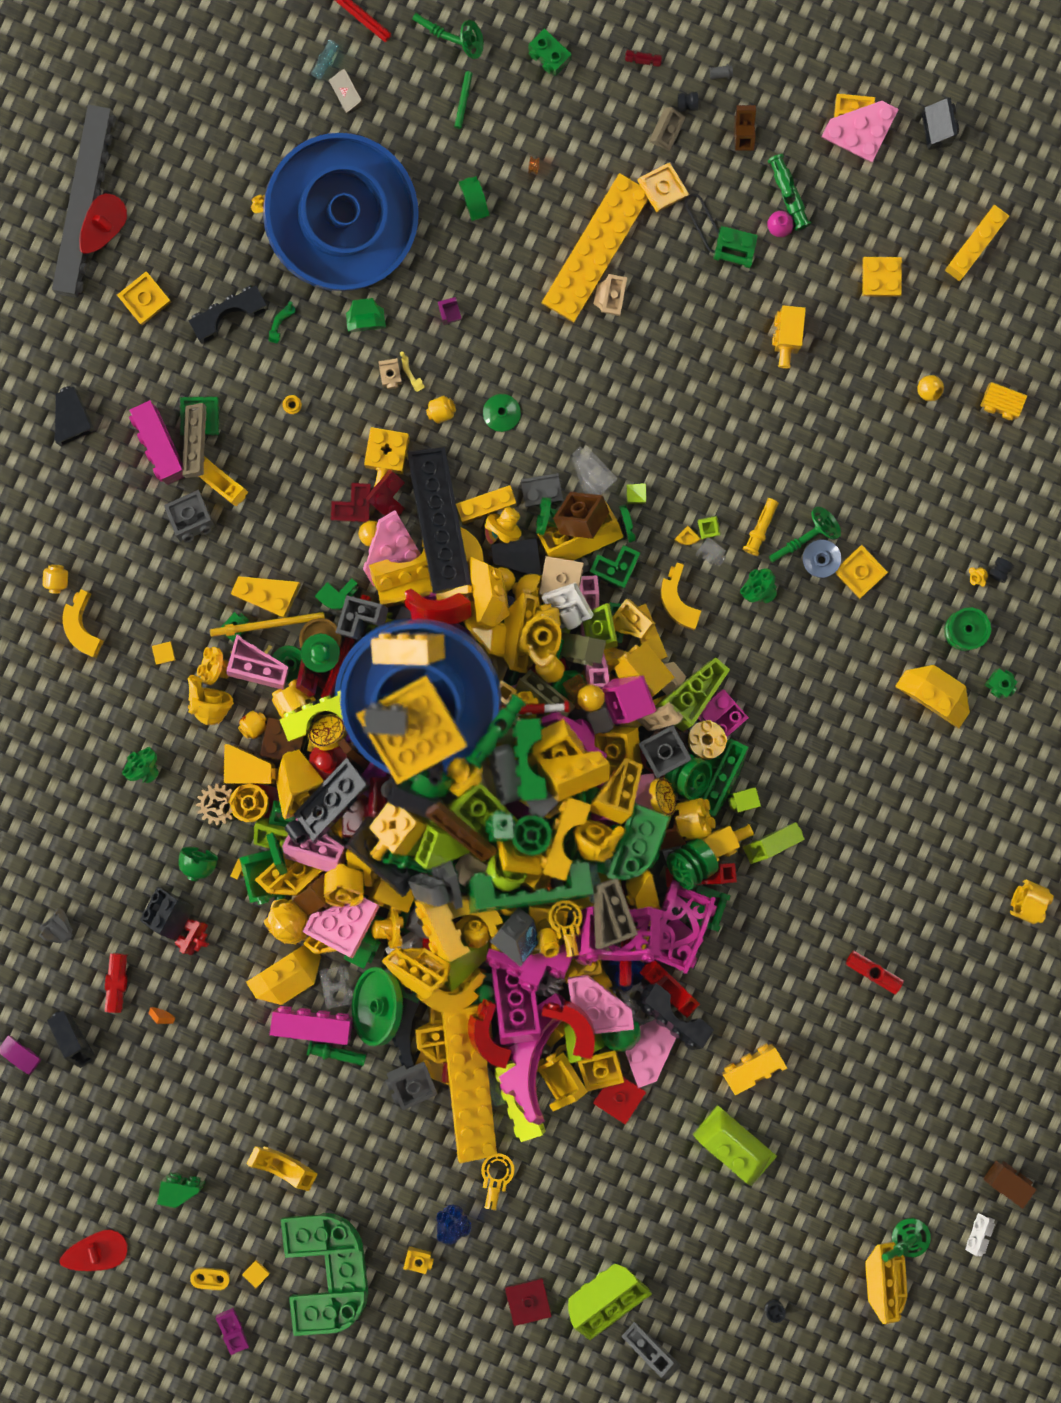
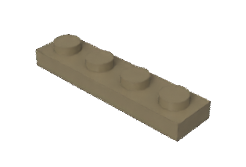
M203 403L189 405L185 409L182 473L185 478L201 476L204 471L206 405Z

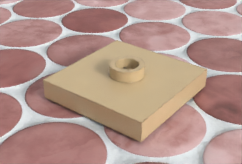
M546 556L539 594L543 595L575 582L580 589L584 563Z

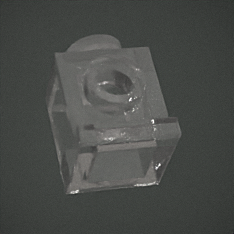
M708 537L695 555L699 556L702 554V559L710 565L713 563L720 566L726 559L724 556L726 550Z

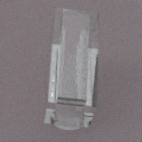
M587 445L584 448L579 447L572 454L574 456L572 463L583 493L603 495L617 482L618 478Z

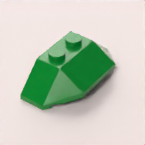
M733 739L727 740L725 749L719 756L713 759H703L712 766V778L707 790L699 798L708 799L710 803L709 813L714 817L725 804L743 768L749 749L748 746Z

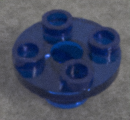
M610 960L606 965V975L614 982V987L618 991L626 992L632 988V985L641 982L644 978L640 974L644 964L639 960L632 961L630 986L620 985V961Z
M449 1205L443 1211L438 1212L436 1220L438 1222L437 1240L439 1242L452 1245L461 1237H466L470 1233L471 1222L467 1219L461 1207Z

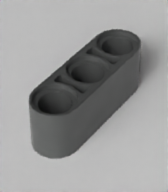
M509 744L497 746L491 755H488V760L498 799L504 805L522 799V797H518L517 785H521L520 778L516 775V761L511 746Z
M425 874L415 875L408 880L416 900L434 907L445 905L450 901L442 880Z

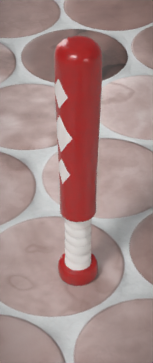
M569 701L545 705L544 703L527 704L526 707H522L517 716L545 714V712L555 711L569 713L570 705Z

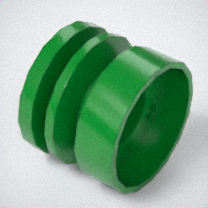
M701 839L690 840L682 848L669 854L666 859L672 877L680 883V886L687 890L693 889L703 879L709 878L718 870L716 856L711 848Z

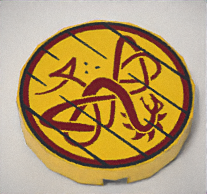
M324 715L316 719L308 730V737L312 745L324 751L339 746L338 742L347 735L343 719L336 715Z
M665 778L653 780L649 789V793L652 794L653 798L650 799L654 811L671 816L676 808L674 789Z

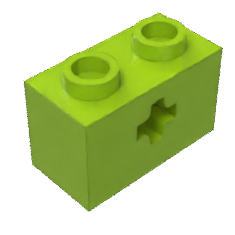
M756 787L730 793L731 798H728L730 809H734L735 812L761 806Z

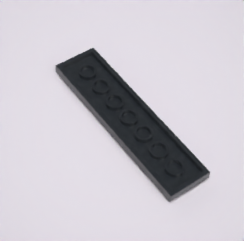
M445 447L407 452L432 593H444L458 587L471 585Z

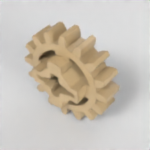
M215 784V788L208 785V791L202 789L201 791L204 795L197 797L201 800V803L196 804V806L201 807L198 814L203 813L202 820L208 818V824H212L215 821L216 825H220L221 820L226 824V818L233 819L231 806L227 813L225 811L227 804L230 803L231 793L233 792V789L226 790L227 785H223L222 788H220L219 784ZM217 791L224 793L227 797H220ZM209 796V798H210L209 803H208V805H205V801H206L207 797ZM215 800L225 801L219 806L220 809L210 808L216 803ZM208 812H215L218 818L211 816Z

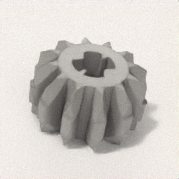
M546 971L539 985L538 994L550 997L555 993L559 994V990L564 989L562 983L566 980L561 977H552Z

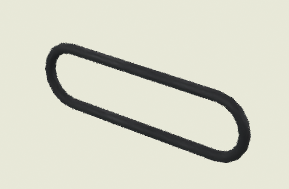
M695 193L689 194L684 201L685 207L705 246L711 253H714L715 251L709 247L687 205V200L690 197L696 196L699 198L718 235L719 230L701 196Z

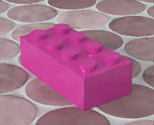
M150 400L130 409L131 416H129L133 427H136L140 432L137 434L138 439L147 448L145 454L149 462L151 461L155 465L153 471L156 478L167 485L184 478L182 475L183 463L158 408Z
M491 967L501 1045L540 1040L541 1032L535 991L523 989L519 984L520 976L517 975L515 977L509 975L502 968L496 969Z
M280 1006L272 1012L271 1036L347 1045L350 1042L353 1018L349 1017L347 1013L330 1015L329 1011L324 1010L312 1013L311 1009L299 1008L296 1011L291 1010L292 1007Z

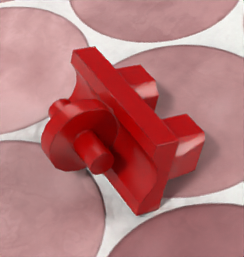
M188 919L184 926V929L189 931L187 937L180 935L177 941H175V944L180 948L179 951L192 956L194 951L199 952L201 946L207 948L209 943L205 941L207 934L204 932L208 924Z

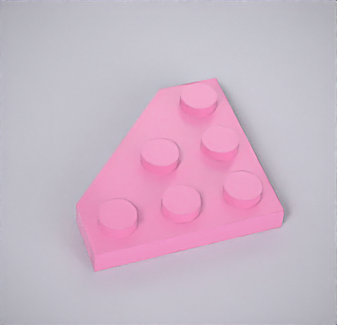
M879 101L829 120L821 138L869 162H873L898 109L883 101Z
M395 510L378 520L375 537L372 539L368 551L369 556L363 567L373 587L375 585L371 578L369 564L386 559L395 563H405L421 555Z
M363 897V901L356 906L350 907V904H344V907H330L323 912L311 914L303 932L353 958L380 906Z
M588 975L568 977L571 1002L583 1009L589 1016L594 1026L595 1034L634 1029L631 1007Z
M656 1019L639 1025L641 1030L640 1041L633 1049L625 1051L638 1088L657 1081L676 1039L670 1034V1030L657 1024Z

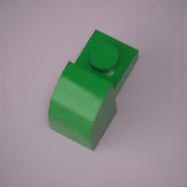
M477 176L459 181L471 221L490 216Z
M351 578L338 592L327 582L315 597L327 608L339 611L343 609L346 595L353 597L357 593L359 585Z
M428 768L408 778L413 783L411 789L420 795L430 798L446 796L453 781L443 771L441 784L439 780L437 786L430 784Z

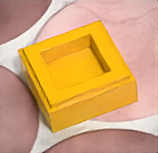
M171 642L152 646L156 665L176 661Z
M256 1259L242 1275L257 1288L270 1272Z

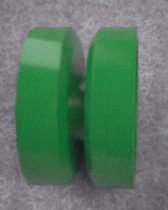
M973 607L963 608L951 614L944 626V635L948 644L960 651H971L981 647L989 639L991 633V623L987 615Z
M689 753L692 760L664 774V778L671 783L675 793L689 800H694L702 796L707 790L712 778V766L709 762Z

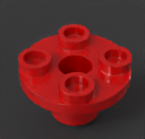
M340 746L325 751L316 747L310 754L309 763L320 777L326 780L349 757Z

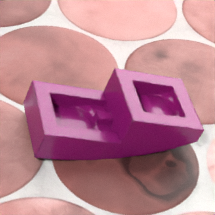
M8 1035L0 1046V1054L28 1075L33 1073L42 1060L31 1049L19 1043L13 1036Z
M232 1308L217 1314L216 1321L223 1333V1340L230 1355L249 1348L235 1309Z

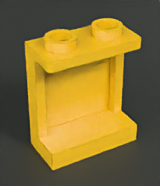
M564 1052L558 1055L552 1053L545 1060L543 1058L539 1060L537 1072L539 1071L556 1099L549 1104L552 1111L576 1102L588 1092Z

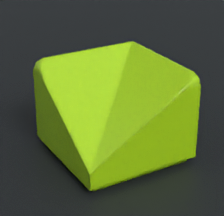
M646 483L626 485L627 504H646Z
M717 515L697 520L701 539L721 535Z

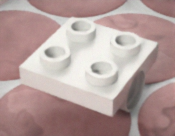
M576 582L544 593L541 597L545 604H551L552 607L559 609L561 629L565 627L568 630L576 628L583 621L591 619L594 615Z

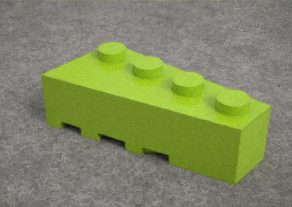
M717 658L712 659L656 704L655 707L659 708L670 702L674 706V710L683 715V719L675 724V726L682 732L694 725L730 669Z

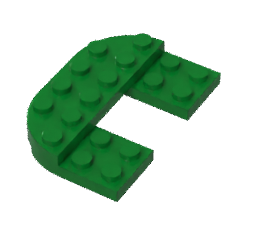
M592 787L585 791L588 804H591L600 789ZM634 803L632 815L627 819L624 828L625 834L617 843L611 858L605 859L604 862L584 860L575 842L573 831L576 826L570 828L564 835L562 842L563 851L570 861L582 860V863L588 862L590 869L607 875L608 878H618V880L635 878L650 870L658 860L659 850L671 817ZM550 818V819H548V824H549V826H550V828H551V832H552V834H553V831H554V830L552 829V824H553V823H552L551 818Z
M332 1213L281 1218L285 1258L325 1255L328 1282L327 1293L299 1294L289 1297L293 1336L330 1334L345 1330L361 1316L368 1299L364 1248L358 1231L348 1220Z

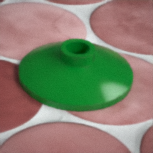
M494 395L484 405V421L494 431H509L520 420V406L509 395ZM501 408L505 410L503 415L498 413V410Z
M290 645L280 647L274 652L272 657L288 666L286 683H290L298 678L302 659L301 650ZM289 660L294 661V666L290 665Z

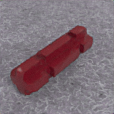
M627 50L625 61H635V63L645 65L653 64V66L660 67L662 56L656 54L652 56L650 53L638 51L634 53L632 50Z

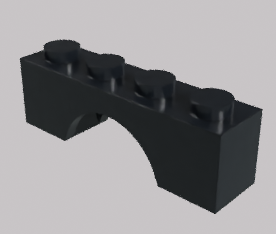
M250 285L245 287L242 293L228 296L223 303H215L208 308L209 310L203 313H195L191 316L192 319L188 321L198 340L203 344L218 336L219 323L227 314L243 312L253 318L269 309L257 286Z
M657 983L647 985L636 1003L641 1007L642 1012L654 1017L657 1024L670 1030V1034L685 1042L684 1045L691 1050L703 1049L714 1029L701 1018L692 1019L687 1023L680 1021L671 1010V994Z

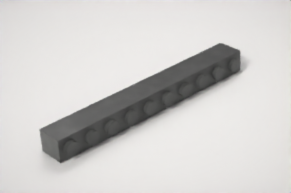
M88 104L52 286L53 292L58 295L78 298L79 293L83 291L82 276L86 274L87 263L85 261L86 256H89L90 253L84 254L80 250V232L89 207L101 195L100 184L105 179V171L103 169L104 164H107L109 158L107 152L108 145L112 143L111 128L115 126L116 116L110 108Z

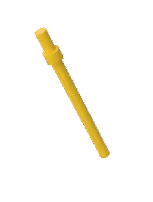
M324 612L240 625L227 624L225 627L210 629L211 637L219 635L232 636L239 632L305 623L317 618L325 619Z

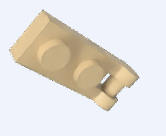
M669 702L662 707L656 708V712L639 718L637 721L648 731H653L679 723L683 719V715L680 712H676L674 706Z

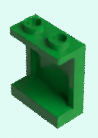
M271 850L240 857L250 903L257 901L258 905L268 903L269 898L274 897L275 901L286 898V895L268 894L255 881L259 875L274 863Z

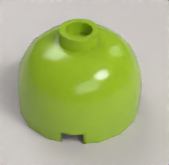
M499 852L491 858L487 866V876L491 875L493 886L502 891L517 889L527 877V873L503 870Z

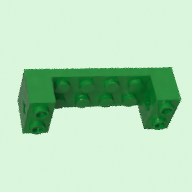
M582 860L572 861L566 880H563L564 886L556 887L550 892L547 889L535 890L536 892H532V894H528V891H523L512 895L513 897H509V894H501L495 897L491 875L486 876V873H477L466 882L470 914L554 903L562 900L584 899L593 894L588 862L582 863Z

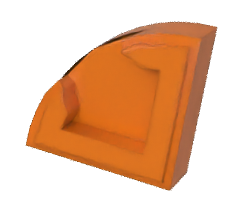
M150 1007L149 1015L157 1024L174 1023L175 1017L172 1014L159 1008Z

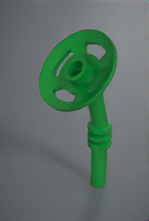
M414 14L412 18L414 21L430 30V33L437 36V38L441 37L461 45L467 56L471 59H477L482 55L484 48L483 35L475 21L466 20L461 26L459 37L444 31L445 29L441 28L440 25L437 26V23L433 24L421 15ZM475 47L476 52L472 54L471 50Z
M815 507L811 512L815 528L800 538H795L790 543H786L785 547L769 556L770 561L773 563L789 552L793 553L794 550L800 549L801 545L819 533L824 534L830 539H838L841 536L839 523L829 511L822 507Z
M915 1218L901 1220L892 1232V1242H895L896 1245L892 1250L882 1255L883 1261L887 1262L896 1256L902 1255L906 1257L922 1255L928 1249L931 1241L928 1227L922 1221ZM907 1224H915V1227L902 1228ZM921 1229L926 1234V1242H922ZM898 1234L902 1235L903 1242L898 1243ZM921 1248V1250H919V1251H917V1252H913V1253H910V1252H909V1250H917V1249Z

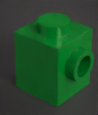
M234 612L221 627H225L227 624H247L249 619L242 613L238 615ZM246 631L227 637L232 642H235L236 635L242 637Z

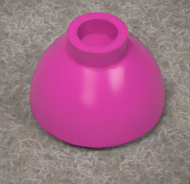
M776 211L769 217L767 226L772 235L785 237L792 232L794 220L788 212Z

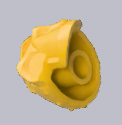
M535 615V617L527 621L522 630L520 651L530 655L532 660L539 666L549 664L560 648L562 633L557 619L548 615Z
M190 675L188 677V700L190 701L188 713L194 714L203 724H219L234 704L232 696L221 690L202 688V679L196 675Z
M586 820L585 824L576 825L573 833L578 851L584 860L604 862L605 859L613 856L616 845L625 834V830L621 826H617L615 830H612L600 822Z
M280 899L273 901L264 924L269 929V933L284 944L296 945L307 936L303 930L309 917L293 900Z

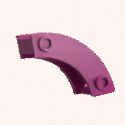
M672 880L661 907L663 919H660V949H669L668 955L662 953V957L654 959L681 969L683 973L687 974L689 968L693 969L697 960L695 955L702 941L710 916L713 917L717 906L714 903L716 898H709L694 891L684 889L679 886V882ZM679 896L688 899V902L686 903ZM692 901L705 906L702 914L697 911L699 906L690 908ZM674 907H676L678 911L681 908L683 909L681 913L678 915H674L672 913V909ZM686 913L691 922L693 933L679 941H675L674 931L666 922L667 920L680 919ZM697 919H702L700 928ZM664 932L670 933V943H667L669 938L664 939L662 937ZM649 937V939H648V941H647V942H648V945H646L645 949H650V937ZM694 941L692 948H690L687 944ZM677 948L678 956H680L681 951H686L687 957L685 961L672 957L673 949Z
M594 906L582 909V941L579 956L586 957L588 961H598L600 959L653 962L654 958L662 957L660 952V919H663V911L651 907L629 910L633 923H638V926H636V929H640L636 930L638 935L622 948L612 944L602 949L590 948V936H595V931H591V920L595 927ZM650 921H651L650 932H649V931H647V929H648L649 923H650ZM644 936L650 937V949H641L642 945H648L647 940L642 939Z

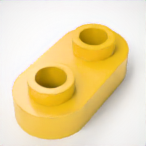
M199 1267L192 1272L190 1281L194 1287L199 1289L223 1290L230 1282V1275L224 1269ZM203 1274L204 1280H200L198 1275ZM217 1276H222L224 1281H218Z

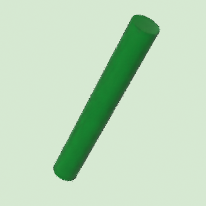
M470 71L465 72L454 125L458 129L462 128L473 75Z

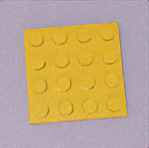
M427 675L379 701L383 703V706H391V704L397 703L403 704V707H409L408 731L405 736L367 733L397 784L467 747L465 739ZM365 709L357 714L363 727L365 725Z

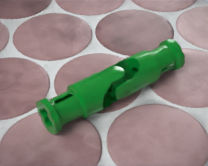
M778 154L768 160V164H771L773 168L774 178L782 190L781 194L788 213L795 222V230L799 231L809 227L812 223L808 221L805 214L806 208L794 185L790 169L785 165L784 155ZM795 197V201L791 204L787 198Z
M515 694L511 695V701L505 708L503 707L490 724L488 728L490 732L479 739L476 743L477 747L470 756L466 757L468 761L479 769L482 767L481 764L487 755H491L496 748L497 739L499 738L500 740L504 737L516 721L519 711L523 706H527V703ZM499 719H503L507 722V728L505 731H502L494 723Z

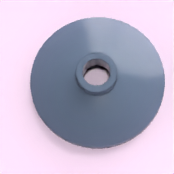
M817 540L806 547L803 553V564L811 575L818 578H826L833 575L839 569L841 553L834 543L827 540ZM824 557L825 562L820 563L818 558Z

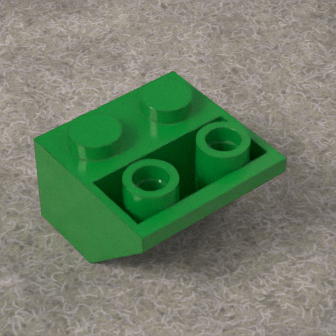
M172 1172L170 1175L167 1174L160 1184L157 1205L177 1208L197 1194L204 1187L205 1181H201V1178L196 1176L184 1178L179 1173Z

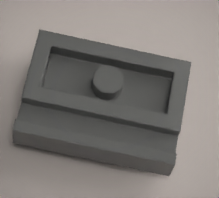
M558 473L521 479L525 508L540 505L542 497L551 498V503L563 501Z

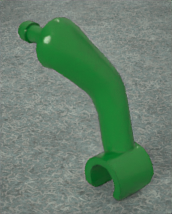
M291 301L275 316L272 328L269 331L270 342L276 344L279 342L281 333L277 332L279 325L284 319L295 313L296 309Z

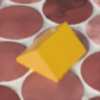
M615 1050L594 1055L592 1060L584 1058L578 1061L587 1091L624 1083L618 1053Z

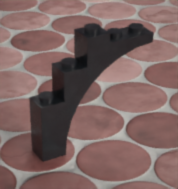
M405 987V990H406L408 993H413V992H414V991H412L411 989H409L408 987ZM402 996V1018L392 1040L395 1048L399 1047L401 1055H399L401 1065L406 1066V1069L415 1066L411 1050V1031L413 1019L421 1000L416 1003Z

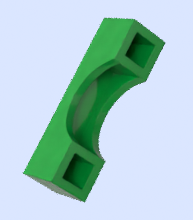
M540 718L516 720V725H512L513 737H517L518 745H514L515 757H519V765H516V775L521 778V785H517L518 797H522V801L547 799L546 779L535 775L528 764V754L531 747L536 742L542 740Z

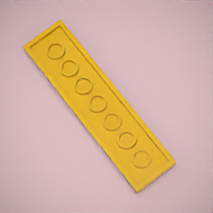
M620 173L618 174L544 297L543 305L573 323L576 321L648 201V197L639 184Z
M479 1004L471 1005L455 1012H442L459 1163L484 1159L497 1153L487 1061L475 1051L468 1035L470 1015L478 1016L477 1009Z

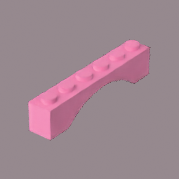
M597 575L582 576L580 591L591 610L599 607ZM583 622L580 624L581 636H585ZM603 652L601 664L593 663V666L584 665L587 685L593 684L603 688L609 683L608 667Z

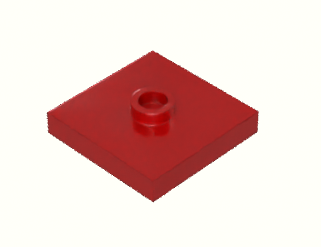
M623 1077L624 1083L602 1088L593 1104L626 1125L646 1094V1091L638 1088L636 1084Z

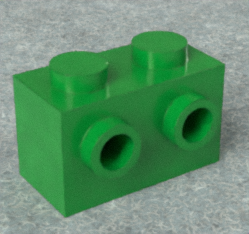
M545 28L529 43V55L535 61L539 60L543 64L544 70L549 74L552 73L554 76H557L571 61L572 54Z

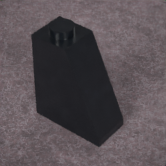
M70 386L60 389V392L56 394L55 442L61 447L95 432L77 389Z
M537 538L491 544L492 549L488 550L489 561H493L494 566L506 567L511 571L524 575L530 573L542 575Z
M390 776L388 783L384 786V794L389 804L428 818L425 815L428 808L439 802L444 805L441 797L430 798L411 789L413 783L409 779L397 784L393 776Z
M64 1010L58 1011L47 1020L64 1059L79 1068L96 1059V1055L69 1013Z

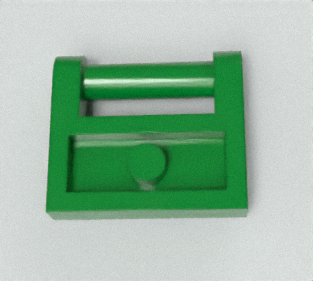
M721 226L713 259L730 261L750 269L758 235ZM722 248L747 254L746 258L722 252Z
M697 885L696 893L709 898L715 896L720 898L712 923L708 922L706 927L719 932V924L726 903L730 900L731 895ZM692 901L690 908L699 906L697 911L702 914L705 906ZM697 919L698 924L700 926L702 919Z

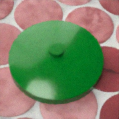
M372 967L360 976L355 986L352 998V1018L355 1030L365 1044L370 1046L385 1045L393 1039L401 1022L403 1010L402 992L397 978L389 969Z

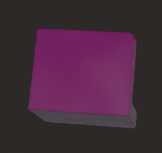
M456 297L438 302L444 325L462 320Z

